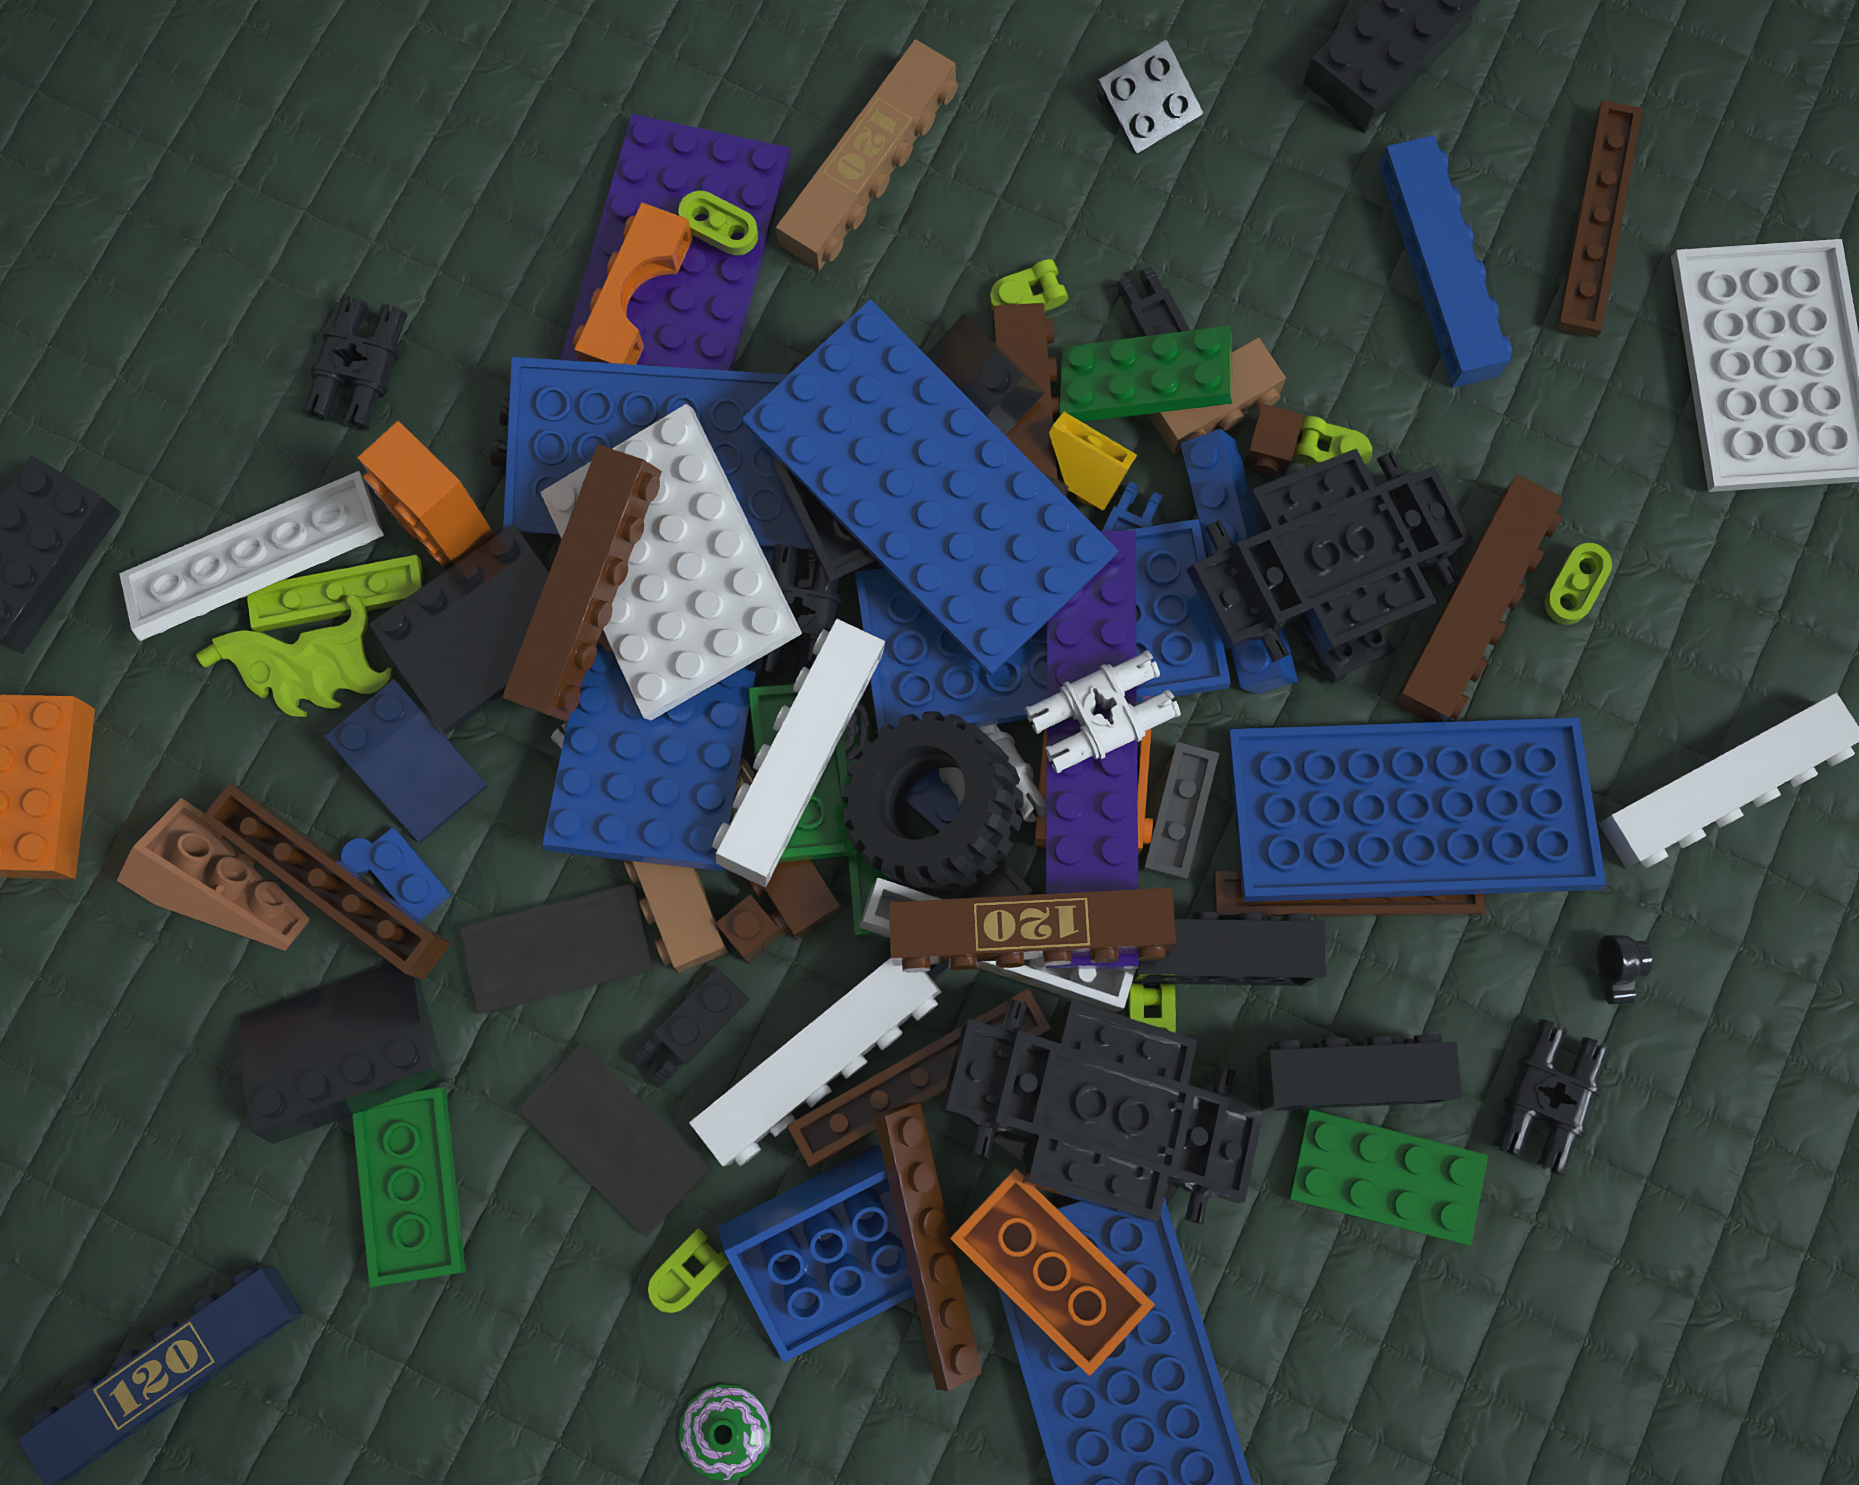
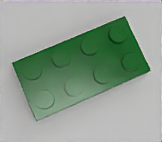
M1230 325L1062 347L1060 416L1063 412H1066L1079 421L1086 422L1233 404L1232 333Z
M794 684L748 688L755 759L763 744L772 745L778 731L773 730V726L782 707L786 705L791 708L798 693L793 691ZM843 735L778 863L857 855L858 851L853 848L848 839L851 830L843 825L841 814L843 809L848 808V804L841 800L842 787L850 785L849 776L846 774L848 768Z
M440 1087L416 1091L366 1111L353 1114L369 1288L466 1272L446 1088Z
M1308 1109L1305 1114L1287 1200L1471 1246L1488 1155Z

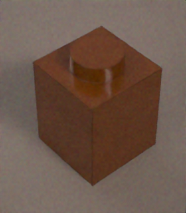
M1262 403L1254 424L1244 465L1253 467V470L1261 475L1276 476L1279 474L1285 476L1292 461L1304 414Z
M751 894L715 923L748 964L783 936L780 929Z

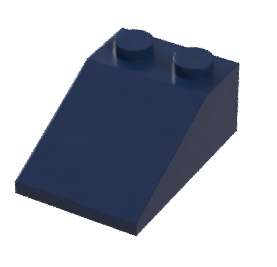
M395 679L325 735L326 739L419 843L427 839L488 787L485 781Z

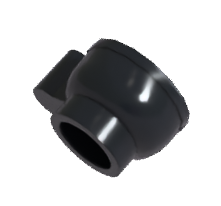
M1605 935L1598 945L1597 963L1600 974L1606 982L1605 999L1608 1004H1627L1635 1001V980L1638 977L1647 976L1652 969V953L1645 941H1635L1626 935Z

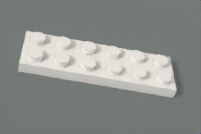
M360 471L119 573L133 633L139 641L384 536L369 489Z

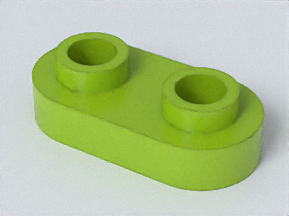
M706 191L691 192L680 202L679 216L689 220L693 236L731 255L746 254L757 244L758 230L756 221L748 212ZM699 214L708 215V218L704 221L695 220V217ZM737 232L744 234V237L740 240L730 238L732 234Z
M1595 543L1581 544L1565 559L1545 597V609L1554 621L1565 625L1574 624L1584 618L1591 610L1612 570L1611 557L1602 546ZM1579 564H1587L1591 568V574L1583 573L1580 570ZM1560 599H1568L1572 604V610L1564 609L1560 604Z

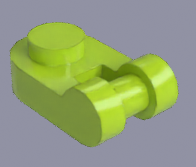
M1054 260L1040 261L1030 269L998 280L992 287L990 294L991 310L993 311V306L1044 303V309L1047 311L1064 304L1069 297L1064 285H1059L1057 281L1058 270ZM1041 284L1044 292L1033 296L1030 287Z
M1305 416L1302 419L1299 431L1302 434L1301 441L1296 444L1292 459L1297 463L1313 466L1357 448L1364 464L1367 466L1372 456V446L1369 439L1358 431L1328 424L1318 417ZM1318 440L1329 443L1327 452L1319 450L1317 447Z
M1132 983L1128 994L1129 1018L1176 1033L1175 985L1160 984V988H1143V983ZM1144 1006H1159L1160 1018H1144Z
M700 1228L662 1264L649 1281V1299L662 1312L674 1313L689 1306L730 1264L727 1256L722 1251L718 1254L706 1242L709 1237ZM692 1256L705 1267L696 1277L684 1266Z

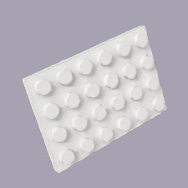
M1842 239L1676 250L1671 256L1708 492L1859 482V332Z
M688 404L683 405L612 448L644 459L662 471L659 478V492L656 498L650 502L644 518L643 534L640 540L634 544L628 560L627 577L618 587L612 603L611 619L603 628L643 718L650 721L802 634L696 413ZM591 462L540 492L561 539Z

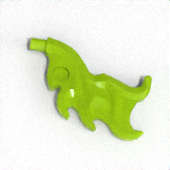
M350 595L347 598L351 609V617L346 623L340 626L301 633L299 639L294 644H287L262 632L244 630L213 638V644L196 654L198 661L205 668L222 658L231 660L237 666L246 686L259 697L265 698L270 694L269 689L272 688L273 697L278 707L293 717H307V712L298 707L301 699L310 700L317 706L324 708H342L343 704L333 699L334 693L342 688L353 690L359 694L377 693L390 683L394 671L393 668L388 667L385 671L379 673L373 670L366 661L362 636L368 627V615L361 598L356 595Z

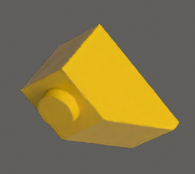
M1063 412L1052 426L1049 435L1066 489L1074 493L1076 498L1083 504L1090 507H1098L1104 511L1137 454L1068 413Z

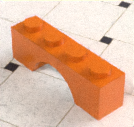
M641 203L636 216L631 215L628 218L623 233L625 240L619 252L615 251L611 255L607 266L608 277L602 289L597 288L590 303L591 314L586 325L582 324L579 326L574 336L573 348L579 361L637 364L644 349V344L639 330L627 318L628 303L635 290L647 280L661 275L678 273L693 240L688 219L645 203Z

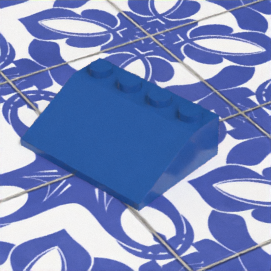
M880 1144L718 1226L724 1252L783 1363L914 1296Z

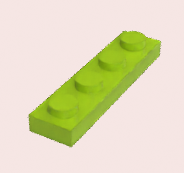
M417 555L275 582L247 595L251 628L255 632H263L351 615V609L347 602V598L350 595L359 596L366 611L396 606L425 586L421 560Z

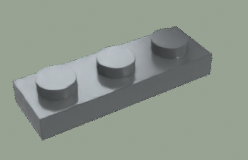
M1176 742L1152 832L1151 844L1149 845L1143 868L1144 871L1187 881L1219 753Z

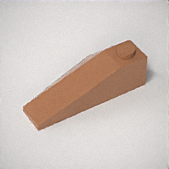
M180 798L132 847L117 881L157 906L286 951L307 926L310 918L276 882L266 881L253 867L256 861L245 852L240 853L222 834L201 819L205 815L204 812Z

